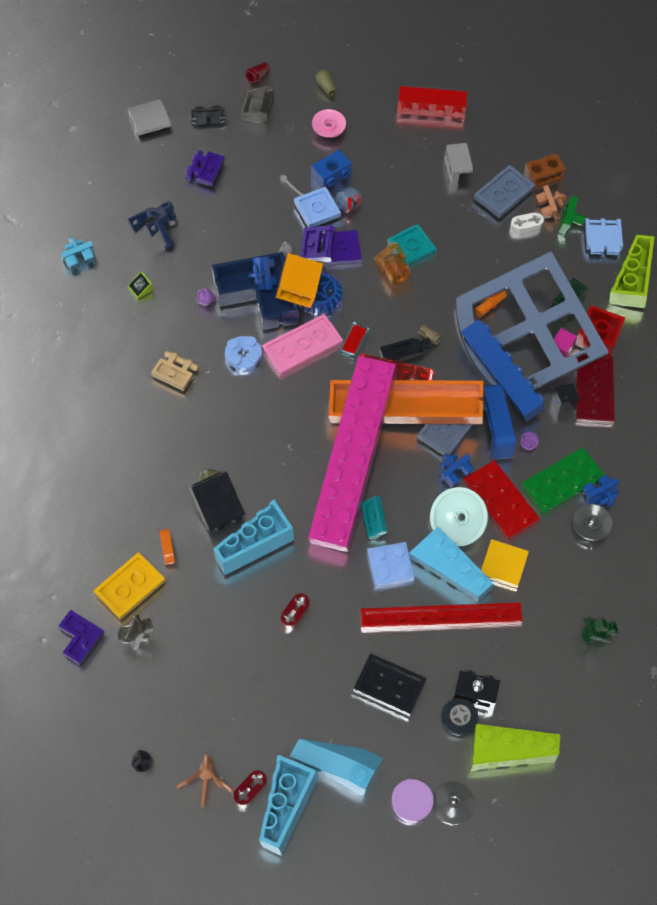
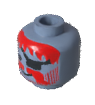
M348 187L337 193L335 203L338 209L348 213L361 205L362 196L359 190Z

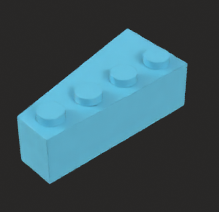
M439 527L409 552L411 560L421 564L424 568L440 576L441 579L451 583L478 602L493 589V582Z

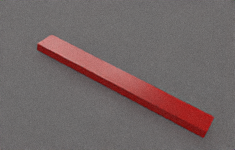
M521 602L361 608L360 610L362 630L522 624L523 622Z

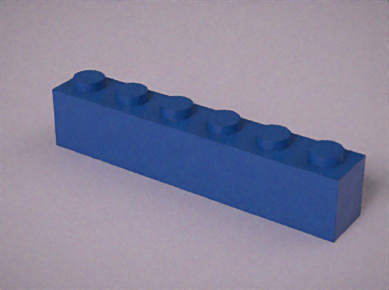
M479 319L461 331L463 340L497 385L502 384L504 394L524 421L527 422L544 411L543 403L545 400L540 393L536 394L534 392V386L529 379L525 380L522 376L523 371L521 368L512 363L511 360L513 359L509 352L502 350V344L497 337L493 338L490 334L492 331L486 323L483 324Z

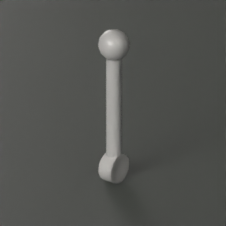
M286 175L280 176L281 182H285L299 196L304 195L287 180Z

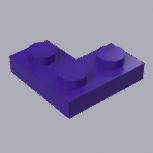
M72 610L68 612L58 625L59 629L74 637L63 651V655L78 665L83 663L104 634V630Z

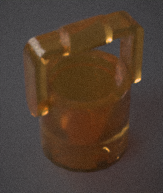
M395 242L383 249L374 259L382 274H386L393 285H400L412 276V271L405 261L406 255L400 245ZM395 248H397V250L399 251V253H398V254H393V255L389 256V257L386 258V259L383 261V263L381 264L380 260L383 259V258H385V257H386L387 255H389Z

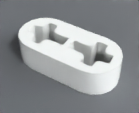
M540 213L516 216L511 221L510 229L516 234L540 230L543 226L544 217Z

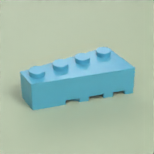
M273 499L268 507L264 510L261 509L252 520L246 521L241 525V529L229 535L213 548L215 560L224 575H227L294 541L293 527Z
M278 755L259 841L263 848L282 856L319 778L316 770Z

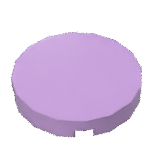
M407 779L400 782L394 788L391 796V806L401 820L416 823L430 814L433 807V794L424 782L417 779Z

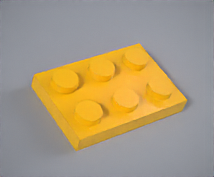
M138 552L95 588L93 592L121 621L166 580Z

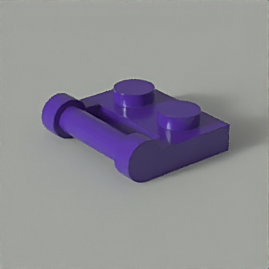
M331 225L304 228L300 257L314 261L331 262L332 240L336 228ZM322 234H326L324 252L320 253Z

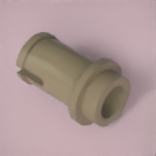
M425 324L418 330V334L425 339L429 338L432 345H438L442 339L440 332L433 331Z

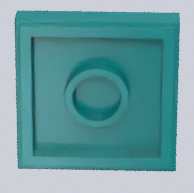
M419 224L388 238V243L406 267L437 252V248Z

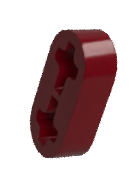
M303 593L296 594L282 612L281 625L285 629L292 630L296 628L308 611L310 601L307 595ZM303 600L305 606L301 605L297 610L296 601L301 602ZM294 613V622L290 621L289 623H287L285 617L290 618L291 615Z
M259 770L253 771L236 788L233 798L237 806L242 808L248 807L265 789L267 778L264 772ZM255 777L258 779L259 777H261L262 784L260 785L257 783L252 788L251 786L254 783L253 778ZM247 790H249V792H248V794H247V799H248V800L245 801V800L243 799V800L239 801V795H238V794H239V793L245 794V793L247 792Z

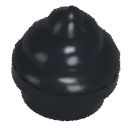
M143 750L136 751L131 758L132 767L137 772H145L151 768V755Z

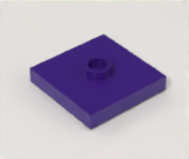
M357 230L335 232L331 248L332 261L326 262V266L362 263ZM322 234L323 249L325 246L326 234Z

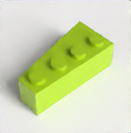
M636 235L628 256L622 265V269L616 278V282L610 291L609 304L646 308L655 236Z
M476 724L473 732L470 772L480 769L490 770L506 766L516 767L524 764L533 765L555 762L559 756L560 734Z

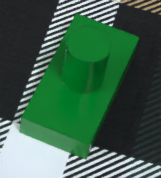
M571 196L564 206L558 232L561 234H565L572 223L582 226L585 221V216L575 212L578 198L575 196Z

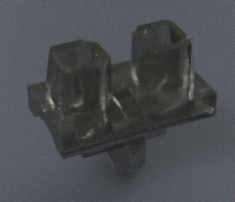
M135 615L128 626H123L119 629L118 639L125 644L132 642L131 649H138L141 642L148 641L149 632L153 631L150 618L140 620L139 615Z

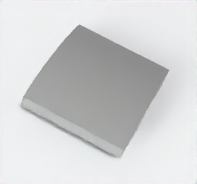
M160 99L128 108L138 135L171 127L170 119Z

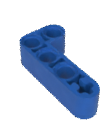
M502 384L483 386V403L492 436L493 460L513 458L516 444L515 434Z

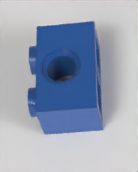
M339 149L311 165V176L321 188L331 187L351 174L352 163Z

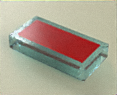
M353 322L338 350V354L356 360L370 332V328Z

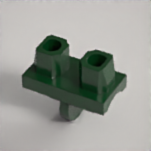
M591 617L584 619L587 626L582 631V637L587 642L592 643L597 640L608 644L613 642L611 636L619 633L617 624L614 621L607 622L602 617L599 619Z

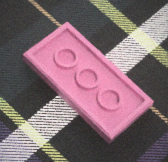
M322 314L261 345V349L278 374L282 376L342 345L344 340L327 316Z

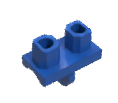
M268 256L252 258L253 273L248 274L249 278L254 277V282L258 285L259 290L273 289L272 287L277 285L275 275L271 276L270 269L275 266L274 259Z
M447 453L442 456L443 463L440 464V467L442 469L448 467V469L441 473L438 480L440 482L445 481L452 488L461 480L455 473L458 469L464 477L469 475L474 468L469 462L471 457L468 453L456 463L455 460L458 458L456 454L452 456Z
M606 474L598 480L600 487L596 488L593 483L584 486L583 492L587 497L586 504L599 503L600 506L606 504L608 507L614 506V499L618 497L617 485L620 484V481L617 478L612 480Z

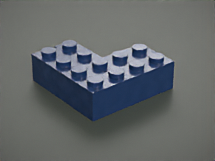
M283 252L257 256H268L274 259L275 266L270 269L271 276L275 275L277 285L273 286L271 290H259L258 285L254 282V277L249 278L248 274L253 273L252 258L212 265V276L220 307L255 300L263 330L278 328L279 324H282V326L299 324L297 304L275 298L285 262Z

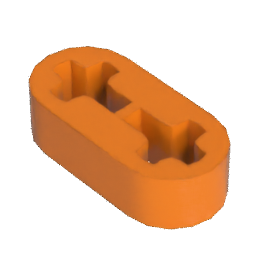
M169 528L161 529L159 532L165 565L175 564Z

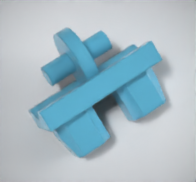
M70 237V243L64 245L66 251L61 252L62 261L66 262L70 269L79 265L76 258L82 255L85 262L94 260L93 244L91 241L83 244L82 239L75 241L73 237Z

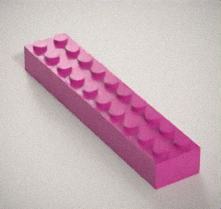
M358 356L308 536L311 544L349 552L397 374L396 364Z

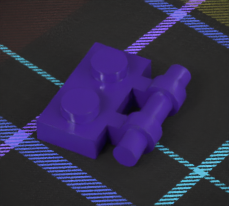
M197 150L191 159V165L186 169L185 179L190 181L192 177L196 176V182L212 187L225 158L222 155L209 151L205 157L203 156V151Z

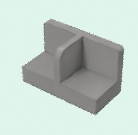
M467 143L446 145L445 158L451 183H458L459 174L473 172Z

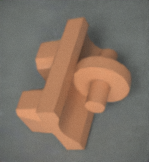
M543 186L544 191L537 194L536 197L540 206L546 203L550 204L541 208L544 219L555 217V220L561 219L556 206H559V208L564 207V203L567 201L566 195L556 191L554 193L555 196L552 197L549 186Z

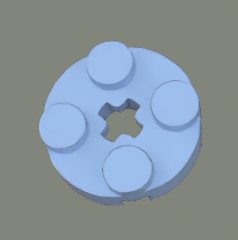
M240 336L227 342L225 360L235 370L240 372L253 370L261 361L262 349L256 338ZM241 351L248 352L245 357L239 354Z

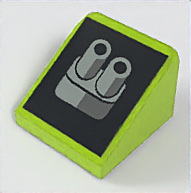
M143 272L139 273L128 285V288L137 299L153 291L152 283Z

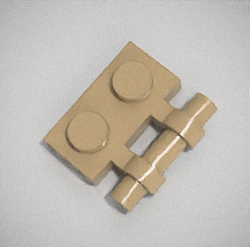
M166 351L164 357L168 360L160 358L151 371V375L184 391L193 378V373L189 371L198 372L200 366L191 359L186 360L180 357V354L176 352ZM178 363L182 365V368L174 364Z

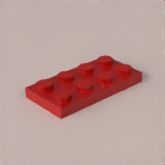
M495 460L463 478V483L466 487L476 492L483 499L488 510V516L507 541L539 522V516Z

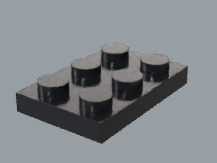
M370 653L353 691L410 716L427 678Z

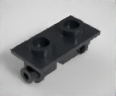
M219 105L211 106V108H204L203 106L194 107V109H191V121L195 125L207 124V118H210L211 124L226 122L225 115H222L225 114V107Z

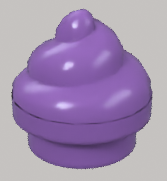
M203 288L198 290V304L208 306L216 300V296L210 289Z
M532 431L524 432L520 437L522 448L525 450L536 448L539 444L538 435Z

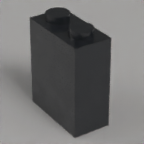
M222 470L188 486L207 530L216 532L224 528V524L238 522L241 520V516L245 515L227 471Z

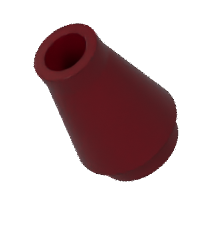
M266 62L250 67L245 73L246 79L250 83H258L270 70V67Z

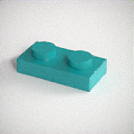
M375 495L361 504L367 535L372 540L388 532L381 498Z

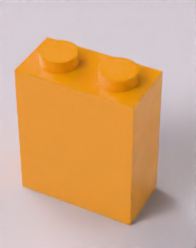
M288 253L275 298L311 308L316 296L323 263Z

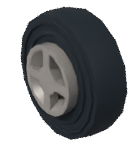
M462 698L447 702L441 714V721L445 730L455 736H466L471 733L479 719L478 711L474 704Z

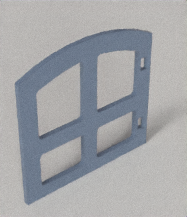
M552 251L456 297L460 331L474 323L473 305L505 289L511 291L526 320L493 336V338L497 337L502 344L501 347H504L530 333L536 336L550 362V366L525 378V380H535L536 384L533 385V390L609 354ZM544 270H548L564 296L565 301L544 312H538L522 282ZM569 314H573L591 345L565 358L547 326ZM464 341L467 351L478 370L491 385H497ZM584 354L588 356L587 359L578 363L577 357Z

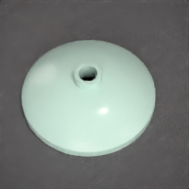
M462 487L451 488L441 493L434 501L430 512V522L433 531L439 527L457 546H466L477 541L484 533L488 523V510L485 502L476 492ZM461 514L465 515V520L463 521L460 520Z

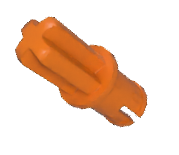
M503 290L485 299L483 303L474 309L477 316L482 318L491 309H495L496 305L507 296L506 291Z

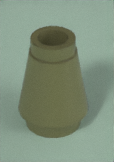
M324 69L316 74V82L328 96L337 92L330 72Z

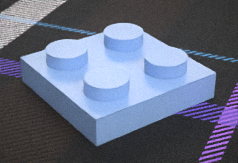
M326 187L294 198V204L308 228L341 217V212Z
M406 542L367 549L375 588L414 581Z

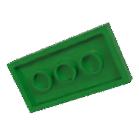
M582 447L523 481L520 487L543 516L582 493L585 485L589 483L597 484L598 480L605 474Z

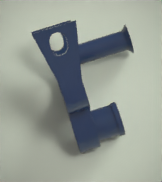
M171 201L163 202L156 208H147L143 212L128 218L133 231H136L147 218L157 217V219L145 224L150 235L153 237L159 231L165 243V248L171 247L174 244L164 226L165 223L176 218Z

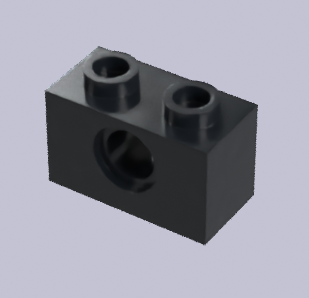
M471 670L460 671L453 699H466L475 706L493 710L500 680H496L491 675H476ZM478 685L482 688V691H474L472 686Z

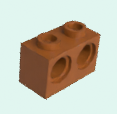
M558 154L547 155L544 158L526 163L524 176L534 183L535 189L564 180L566 168Z

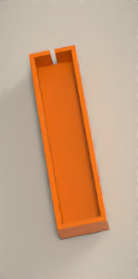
M330 380L329 418L331 423H340L352 380ZM395 380L383 424H483V381Z

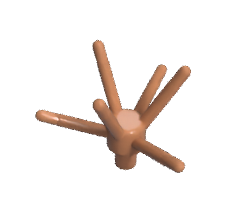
M206 753L203 755L204 762L200 764L199 770L176 786L179 789L198 777L203 779L201 807L205 806L207 784L211 778H213L219 788L223 786L229 792H234L233 788L214 773L212 758Z

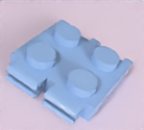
M585 218L586 250H590V254L603 255L604 250H606V255H619L623 249L621 219L605 220V218H601V220H589V218Z

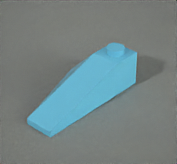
M300 738L289 758L316 770V772L365 796L383 761L382 757L363 748Z

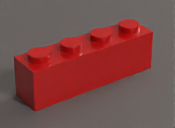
M400 86L397 113L465 118L467 91Z

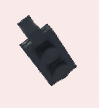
M413 337L381 346L379 352L383 361L398 363L423 355L424 352L431 350L432 344L429 338L419 341V339Z

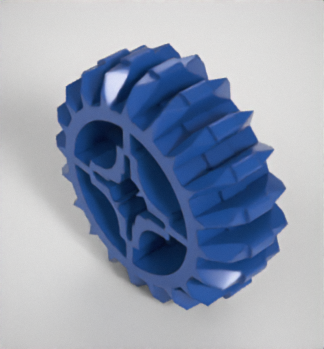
M326 271L321 273L316 296L311 308L299 305V308H304L305 313L310 311L311 316L314 313H317L318 316L324 313L327 316L328 311L333 313L335 308L338 309L343 299L342 284L339 283L338 278H334L333 273L327 275ZM332 291L333 295L328 298L329 292Z

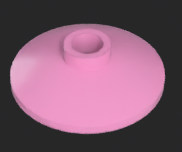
M326 109L315 114L312 119V127L318 135L332 138L343 133L346 128V120L340 112Z

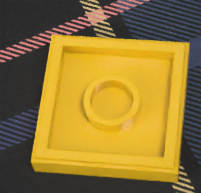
M491 539L481 571L490 580L518 588L529 551Z

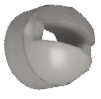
M286 241L279 249V252H283L284 257H287L288 253L293 254L294 251L293 246Z

